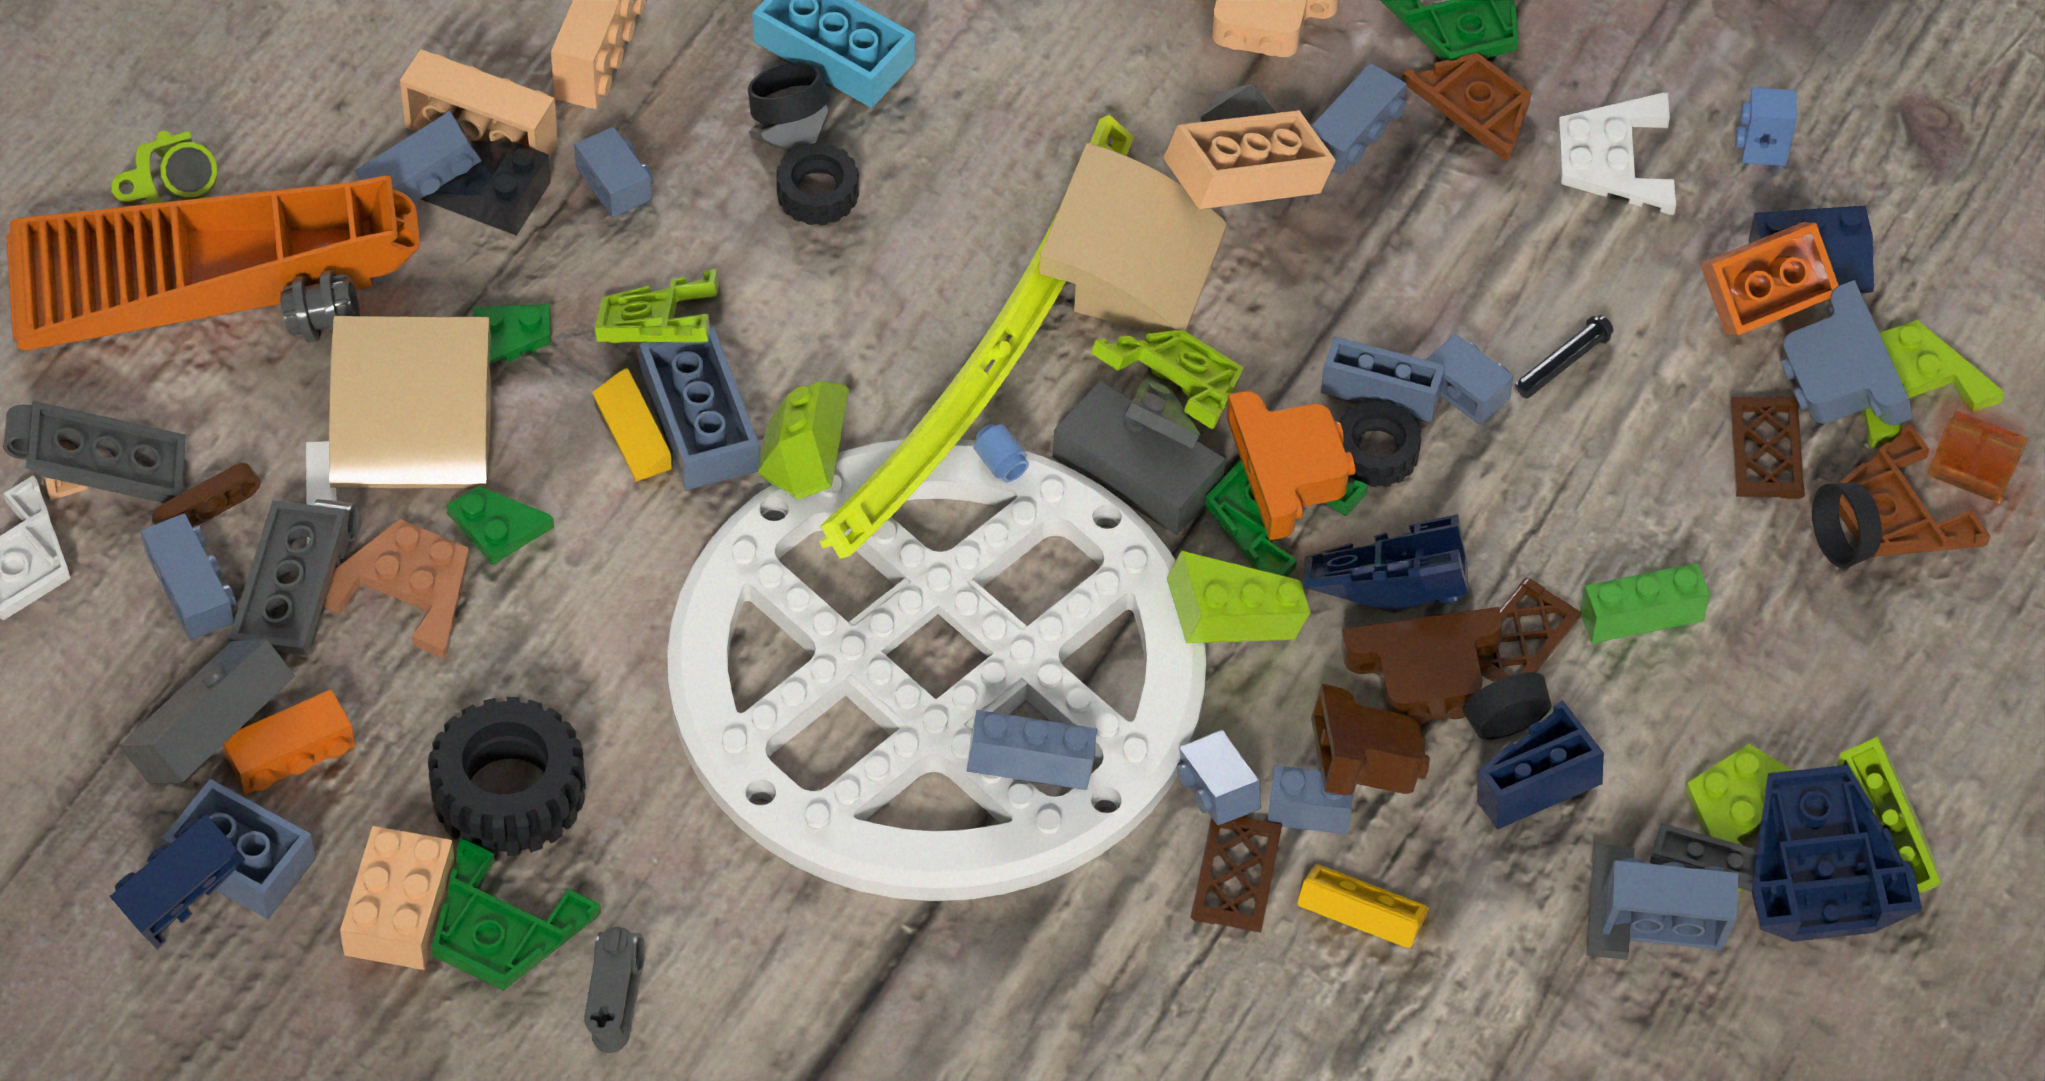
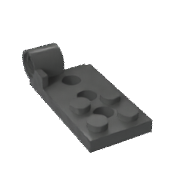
M33 401L32 405L22 404L13 406L6 413L4 451L14 458L26 459V469L34 471L38 476L165 503L182 494L186 434ZM58 440L70 441L76 450L64 449L60 446ZM96 449H107L114 458H104L98 454ZM140 456L148 459L152 467L141 466L134 457Z
M317 499L313 505L272 500L231 629L230 642L267 639L276 652L308 656L337 559H344L349 542H353L359 532L361 512L357 503ZM302 536L310 537L309 543L304 548L297 550L291 548L292 543L297 538ZM287 572H299V576L294 582L290 584L280 583L281 578ZM281 605L288 606V611L283 617L279 619L270 618V613L273 609Z

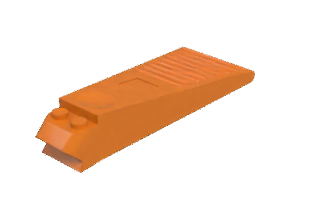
M385 175L349 183L16 218L10 221V233L6 234L13 339H16L19 349L33 350L281 304V291H283L284 286L292 285L294 277L304 275L307 277L310 285L320 283L321 272L331 269L334 270L336 275L346 274L347 277H350L355 290L373 287V277L383 276L396 271L419 249L420 237L416 207L406 194L392 189L391 177Z

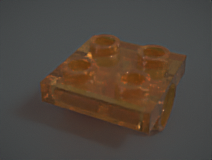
M1955 411L1945 427L1927 476L2001 503L2024 452L2028 438Z

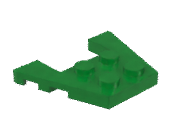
M1380 0L1442 61H1454L1461 56L1479 53L1486 59L1517 51L1519 40L1514 0H1447L1427 6H1422L1420 0Z
M1240 460L1205 496V506L1255 569L1288 577L1296 569L1297 559L1269 541L1246 472ZM1354 480L1353 484L1347 483V491L1341 499L1325 503L1344 516H1347L1367 495L1368 485Z
M462 838L458 844L455 866L451 871L446 900L442 905L431 947L432 956L504 991L594 921L601 913V906L599 903L568 889L548 920L544 921L477 889V887L494 864V853Z

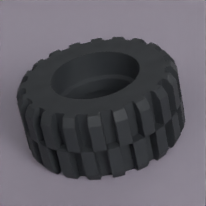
M507 697V701L496 702V699L492 698L483 700L484 705L477 708L474 704L461 710L462 716L460 718L453 716L444 724L445 733L441 731L436 735L432 743L433 750L429 753V783L434 812L438 821L444 823L445 831L452 838L458 839L461 836V839L463 838L494 853V856H497V851L507 852V856H518L519 851L529 849L530 853L543 849L542 843L547 840L550 843H554L563 836V827L569 829L575 823L577 812L582 810L585 801L584 790L586 789L583 749L580 740L576 739V731L569 722H562V715L552 708H548L545 711L543 710L542 703L530 699L528 703H522L519 697ZM501 759L524 760L536 765L544 772L534 785L513 794L490 793L480 789L471 782L473 776L481 768Z

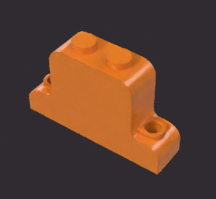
M1244 391L1228 394L1226 418L1269 541L1288 537L1295 530L1296 519L1302 518V507L1339 500L1347 491L1348 475L1355 474V464L1351 452H1345L1343 448L1344 435L1342 426L1339 421L1334 422L1330 410L1321 404H1309L1271 412L1268 411L1262 399L1253 392Z

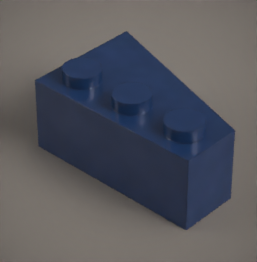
M1561 700L1554 706L1552 714L1541 723L1536 721L1529 727L1526 736L1516 744L1511 742L1478 770L1477 803L1498 830L1602 785L1604 752L1565 702Z
M207 814L201 819L194 818L186 823L179 832L180 837L169 846L162 845L153 851L147 859L148 864L136 874L131 872L119 880L115 885L116 891L109 896L157 950L166 942L161 934L176 919L184 923L193 914L188 907L204 893L210 896L245 860Z

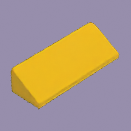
M628 368L618 372L592 392V396L635 482L672 469L670 450Z
M1315 864L1304 879L1297 902L1301 908L1405 948H1411L1429 910L1427 905L1319 864Z

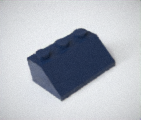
M1866 205L1754 213L1749 243L1802 222L1816 223L1838 285L1840 286L1855 280L1860 293L1873 292V234Z

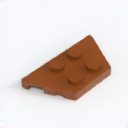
M1479 53L1461 56L1454 61L1445 60L1434 63L1431 70L1415 73L1412 68L1403 72L1402 81L1407 83L1408 88L1507 162L1511 158L1531 102V92Z

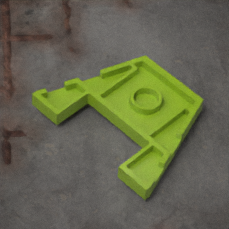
M717 269L703 271L704 279L688 283L685 276L672 279L669 288L651 292L648 285L602 297L594 327L597 342H708L711 329L708 314L674 318L678 301L717 296L719 287Z
M1915 320L1879 333L1908 398L1953 384L1971 413L2002 403L2005 394L2003 390L1920 321ZM1871 408L1861 410L1863 421H1866L1868 430L1867 441L1870 448L1893 441L1903 429L1901 424H1885L1879 417H1875Z
M1184 330L1148 333L1145 340L1139 341L1131 336H1121L1118 342L1108 344L1105 338L1095 341L1091 351L1092 355L1118 371L1136 361H1141L1149 366L1152 373L1157 377L1169 379L1181 386L1182 391L1191 397L1186 404L1184 412L1210 429L1215 428L1228 403V394L1233 393L1244 369L1241 365Z
M1748 744L1687 782L1685 792L1704 833L1711 837L1742 845L1743 841L1760 831L1768 773L1794 770Z

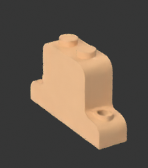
M1216 0L1212 39L1216 44L1234 50L1250 51L1268 56L1290 57L1298 50L1305 20L1309 17L1320 19L1332 17L1337 12L1339 0Z

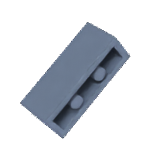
M1369 63L1311 126L1336 160L1332 168L1333 171L1342 175L1351 164L1357 165L1372 141L1376 143L1380 140L1391 120H1397L1402 116L1407 106V100H1405L1407 83Z
M451 111L354 171L359 180L385 175L390 176L392 189L406 194L415 203L424 196L434 193L440 186L458 175L466 173L471 167L482 160L462 126Z
M1334 336L1324 364L1321 393L1357 403H1370L1371 401L1378 400L1386 403V401L1391 402L1397 407L1401 406L1406 409V412L1409 415L1412 414L1414 418L1432 422L1442 392L1446 365Z
M184 513L141 530L145 554L189 641L233 624L231 608L237 606L234 594L229 584L222 586L218 579V577H221L219 565L213 554L206 555L203 549L206 547V542L198 525L192 527Z
M976 710L966 771L1087 790L1094 761L1097 728Z

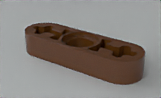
M236 464L160 505L152 516V522L156 525L185 513L192 527L200 525L253 496L259 489L261 480L249 464Z

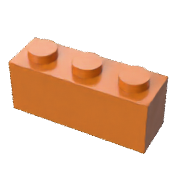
M328 690L239 729L222 745L224 760L245 796L254 791H263L271 787L275 782L290 775L304 773L311 766L324 760L340 757L349 749L354 748L355 742L352 724L333 691Z

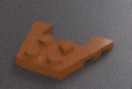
M1912 424L1905 426L1900 431L1898 437L1891 443H1885L1878 450L1877 455L1866 464L1862 463L1840 482H1856L1862 485L1871 494L1876 503L1881 519L1882 538L1880 547L1873 557L1974 548L1988 545L1990 535L1972 510L1936 523L1899 469L1926 459L1929 448ZM1842 494L1839 503V516L1859 543L1858 524L1849 501Z

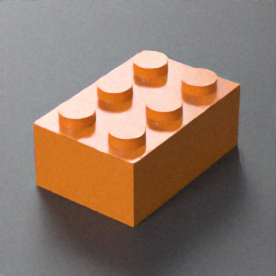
M1799 223L1700 263L1724 333L1729 335H1741L1831 299L1832 292L1839 286L1816 223Z

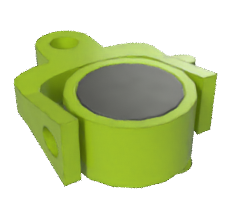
M163 130L157 134V140L138 146L135 159L137 169L116 175L111 184L114 198L121 203L129 204L146 200L147 204L163 203L155 190L150 172V159L155 151L159 156L163 157L160 166L161 179L166 190L172 196L180 200L209 198L207 195L215 187L218 178L217 163L207 148L192 142L190 130L172 136L168 131ZM130 184L134 189L130 194H123L120 192L122 185Z

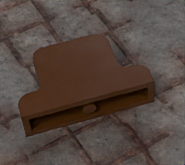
M1499 607L1342 629L1341 650L1344 664L1353 673H1375L1379 676L1386 711L1409 716L1416 720L1419 725L1429 720L1443 718L1462 719L1465 717L1463 706L1471 696L1482 689L1483 680L1478 657L1493 655L1500 648L1502 632Z
M1321 684L1311 716L1324 791L1339 795H1351L1354 793L1356 785L1359 784L1402 794L1414 792L1417 779L1426 778L1430 763V757L1425 755L1424 751L1426 739L1421 737L1418 722L1403 714L1359 705L1355 702L1353 695L1349 691L1340 687Z

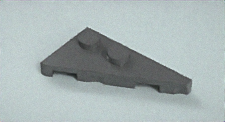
M1149 367L1125 416L1193 449L1200 435L1199 431L1188 414L1184 412L1183 406L1167 381L1154 375Z

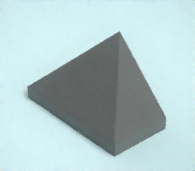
M1252 83L1218 92L1202 114L1201 122L1273 114L1276 112Z
M825 105L815 114L795 122L764 124L750 130L749 134L752 139L788 152L807 143L809 145L815 144L828 113V108Z

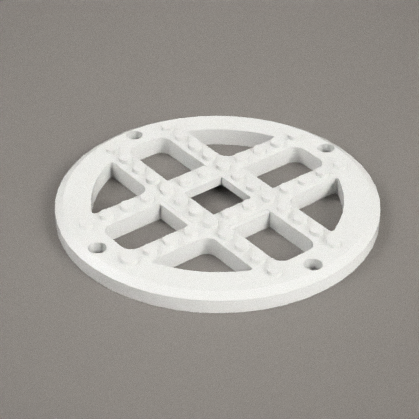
M905 439L874 443L839 452L837 454L831 488L796 500L788 492L770 485L751 498L710 539L692 566L682 587L671 621L667 650L668 689L674 724L683 750L698 779L715 803L728 817L765 849L793 866L821 879L857 891L899 899L946 901L1003 895L1036 886L1069 873L1100 856L1135 829L1165 796L1178 776L1177 765H1180L1181 761L1179 747L1193 742L1198 730L1205 690V643H1186L1166 579L1175 563L1171 552L1153 529L1126 503L1100 484L1079 472L1043 456L1025 451L1027 454L1026 460L1029 462L1027 470L1016 480L1005 483L1001 478H996L975 452L973 447L976 440L960 439L907 500H965L998 506L1004 509L954 548L943 552L932 551L925 547L890 517L856 552L895 586L848 622L787 569L779 559L810 534L822 531L820 525L875 473ZM776 517L780 518L781 520L770 521L768 519ZM1108 525L1113 528L1105 529L1101 528L1100 526ZM851 528L844 533L845 536L852 531ZM1050 536L1064 537L1096 562L1100 568L1030 625L1026 626L982 587L1043 539ZM745 601H750L812 656V659L748 710L739 713L736 710L728 674V661L731 640L741 608ZM1126 610H1131L1134 613L1145 662V683L1136 717L1132 722L1126 721L1062 665V662ZM939 614L988 658L939 698L935 699L886 655ZM847 696L883 728L890 737L829 786L818 791L804 790L781 771L769 757L842 698ZM1027 700L1052 722L1097 728L1094 759L1100 766L1090 774L1087 790L1073 788L1063 796L1053 797L1040 792L1029 781L967 772L970 740L976 710L1008 715ZM930 772H937L949 777L1000 824L958 831H922L901 829L867 822L866 820L920 776ZM759 799L770 802L766 805L753 804L754 801ZM1108 807L1113 809L1114 812L1102 813L1097 809Z

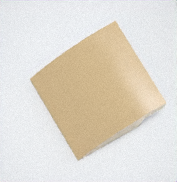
M1086 143L1040 254L1039 274L1076 284L1074 312L1150 333L1184 330L1187 332L1226 231L1227 223L1211 208L1198 209L1184 187L1161 172L1115 151Z
M334 316L329 410L330 488H475L477 486L487 488L492 403L489 369L491 346L489 317Z

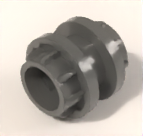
M332 269L321 272L320 283L310 285L307 277L303 275L294 277L292 285L284 286L283 291H281V309L289 334L293 335L296 339L304 337L308 343L320 340V329L330 328L333 333L334 316H360L358 297L351 278L347 277L346 274L336 275Z

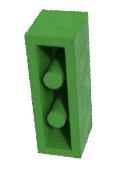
M1698 563L1585 585L1580 611L1582 612L1581 617L1591 644L1702 622L1705 618L1710 593Z

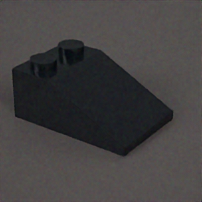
M471 141L482 161L471 167L466 173L458 175L440 186L434 193L426 195L420 200L517 236L551 183L549 154L517 142Z

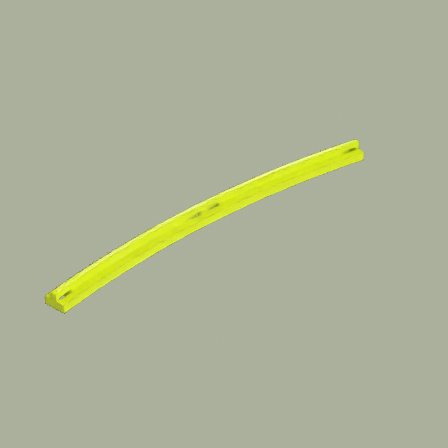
M1108 115L1099 119L1090 144L1127 156L1134 136L1112 116ZM1113 138L1112 144L1109 146V139ZM1054 220L1003 309L947 389L875 473L820 525L826 535L819 541L823 549L832 546L839 558L842 559L851 556L934 471L1001 386L1032 340L1066 281L1039 274L1040 254ZM1011 334L1012 336L1009 341H1005L1006 337ZM994 359L995 362L986 373L984 370L990 361ZM851 528L852 531L845 536L844 533Z

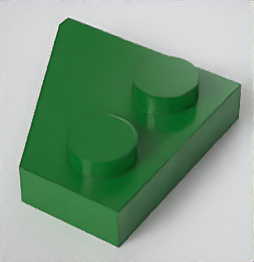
M549 304L473 307V317H489L491 346L489 364L503 358L506 362H510L521 357L527 351H535L550 344Z
M480 486L475 487L446 505L447 515L492 565L554 528V520L550 514Z

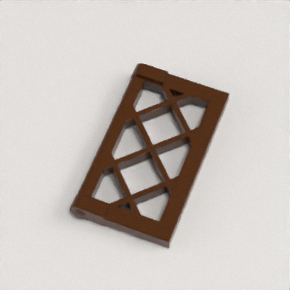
M1776 396L1775 398L1731 397L1736 497L1803 498L1805 496L1799 405L1796 398ZM1743 412H1755L1759 416L1749 426L1743 423ZM1775 412L1788 413L1789 425L1787 427L1784 426L1772 415ZM1764 421L1779 431L1769 442L1754 432ZM1746 436L1762 447L1750 458L1745 454L1744 438ZM1784 437L1790 440L1791 456L1789 458L1774 447ZM1767 452L1782 463L1771 473L1756 463ZM1746 469H1752L1763 480L1760 482H1747ZM1790 469L1793 482H1780L1776 479L1784 470Z
M1524 578L1500 608L1502 624L1507 618L1513 617L1516 633L1501 634V643L1519 641L1522 656L1501 658L1498 650L1494 653L1495 659L1485 660L1482 657H1478L1481 675L1495 682L1510 676L1504 672V666L1522 664L1525 667L1520 673L1537 672L1579 621L1582 612L1545 590V587L1532 579ZM1526 595L1537 601V607L1518 609L1516 607ZM1556 613L1564 619L1556 629H1550L1546 614ZM1540 615L1544 630L1522 632L1519 617ZM1546 638V641L1535 655L1528 656L1525 640Z
M1239 817L1217 826L1214 820L1210 819L1199 880L1190 916L1191 919L1198 922L1219 924L1261 933L1282 829L1281 824ZM1220 828L1233 830L1237 837L1222 845L1217 841ZM1254 835L1268 837L1266 851L1260 853L1249 838ZM1243 842L1254 857L1237 866L1226 851ZM1219 855L1230 871L1213 879L1211 877L1213 860ZM1259 863L1262 866L1260 882L1258 886L1253 887L1242 872ZM1236 876L1247 892L1230 901L1219 885ZM1213 890L1224 905L1219 908L1204 906L1207 892ZM1253 898L1256 902L1253 915L1239 913L1236 906Z

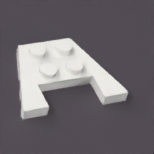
M1659 93L1559 117L1558 140L1561 184L1607 197L1608 193L1629 198V204L1642 207L1646 203L1660 207L1661 213L1674 215L1676 208L1674 179L1635 178L1632 127L1668 128L1670 120L1668 93Z
M34 476L29 477L4 493L5 502L22 520V523L0 536V619L2 620L7 619L70 579L56 533L51 524L37 479Z

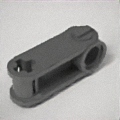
M612 927L604 932H599L596 937L594 964L584 1015L585 1025L588 1031L592 1033V1041L595 1047L605 1053H614L621 1050L629 1040L639 978L645 959L643 935L641 933H631L622 927Z

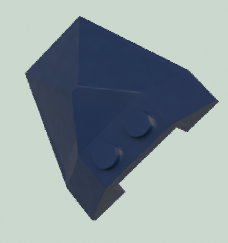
M1459 514L1409 525L1410 533L1394 538H1388L1386 532L1375 535L1374 544L1354 548L1352 543H1348L1305 556L1303 571L1304 588L1392 613L1435 600H1439L1440 603L1458 601L1462 598V595L1469 594L1468 565Z
M1848 765L1768 773L1751 891L1760 930L1792 942L1868 934L1921 912L1922 905L1914 871L1908 861H1903L1892 843V835L1887 828L1884 829L1872 811L1874 806Z

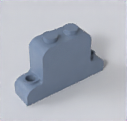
M1855 280L1838 286L1831 295L1832 305L1827 306L1830 314L1829 318L1795 330L1784 339L1783 346L1786 357L1780 359V364L1787 381L1794 379L1798 386L1793 389V393L1800 410L1808 409L1811 418L1821 424L1833 422L1867 408H1871L1875 417H1879L1882 422L1888 425H1898L1913 419L1909 398Z

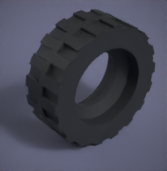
M815 142V144L809 145L807 143L797 149L790 150L787 156L784 155L781 159V165L777 167L776 186L778 203L783 207V211L787 215H791L794 220L805 222L807 225L820 224L821 226L827 225L830 222L840 221V218L849 215L851 209L855 208L857 197H859L858 167H855L854 159L848 156V152L843 149L840 150L832 144L825 145ZM824 173L834 177L836 187L833 192L828 194L811 195L804 193L800 189L799 182L805 175Z
M1379 400L1371 401L1370 403L1363 402L1358 404L1357 407H1351L1347 410L1346 415L1342 416L1339 422L1344 435L1343 448L1345 452H1351L1355 464V474L1348 475V478L1351 477L1354 480L1369 485V487H1388L1393 483H1400L1404 481L1406 476H1410L1413 473L1414 466H1417L1421 446V430L1419 425L1415 423L1416 419L1413 415H1409L1406 409L1401 406L1397 407L1391 402L1386 401V403L1379 402ZM1381 431L1395 438L1397 448L1390 456L1375 457L1362 452L1359 447V439L1365 432Z

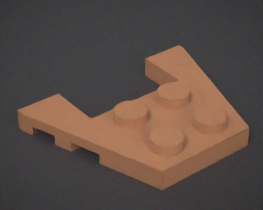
M399 519L334 569L323 607L341 614L358 587L364 584L427 611V615L412 636L413 646L444 659L448 653V642L455 623L458 599L461 597L470 558L469 548Z

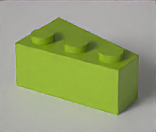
M1185 551L1180 552L1166 578L1186 643L1295 640L1311 613L1300 580Z

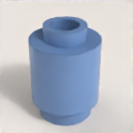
M990 424L977 433L973 448L996 478H1001L1005 483L1012 482L1027 470L1029 462L1026 460L1027 454L1005 425L995 426Z

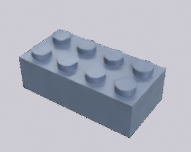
M713 325L710 326L708 342H644L639 344L641 373L685 491L755 473L758 471L759 443Z

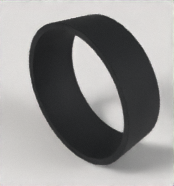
M791 63L768 69L756 76L748 86L750 114L754 120L764 124H785L802 120L821 110L830 98L829 91L819 69L806 63ZM808 86L792 95L764 98L784 88Z
M1856 482L1825 484L1817 490L1812 504V524L1819 547L1826 558L1839 568H1848L1873 557L1880 547L1882 526L1876 503L1867 489ZM1842 494L1849 501L1857 520L1859 531L1857 552L1850 546L1841 528L1839 503Z
M1525 672L1502 678L1482 688L1467 700L1463 706V713L1479 738L1493 740L1511 736L1529 728L1536 721H1540L1547 715L1552 704L1544 676L1537 672Z

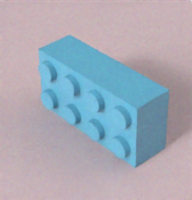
M764 0L752 13L753 42L790 63H806L817 67L824 82L870 108H873L915 63V33L855 0Z

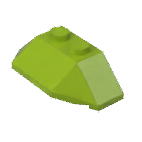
M820 381L809 386H800L786 396L766 426L757 471L761 478L777 488L788 492L796 500L832 487L849 389L845 384Z
M1877 736L1841 752L1837 766L1848 765L1874 806L1872 811L1882 827L1884 829L1887 828L1892 835V843L1903 861L1907 860L1913 869L1919 894L1942 885L1932 849L1906 789L1880 738Z

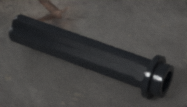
M1602 315L1588 318L1586 321L1587 326L1515 382V389L1520 393L1521 397L1525 399L1530 398L1599 342L1605 344L1610 341L1611 334L1614 332L1611 322Z

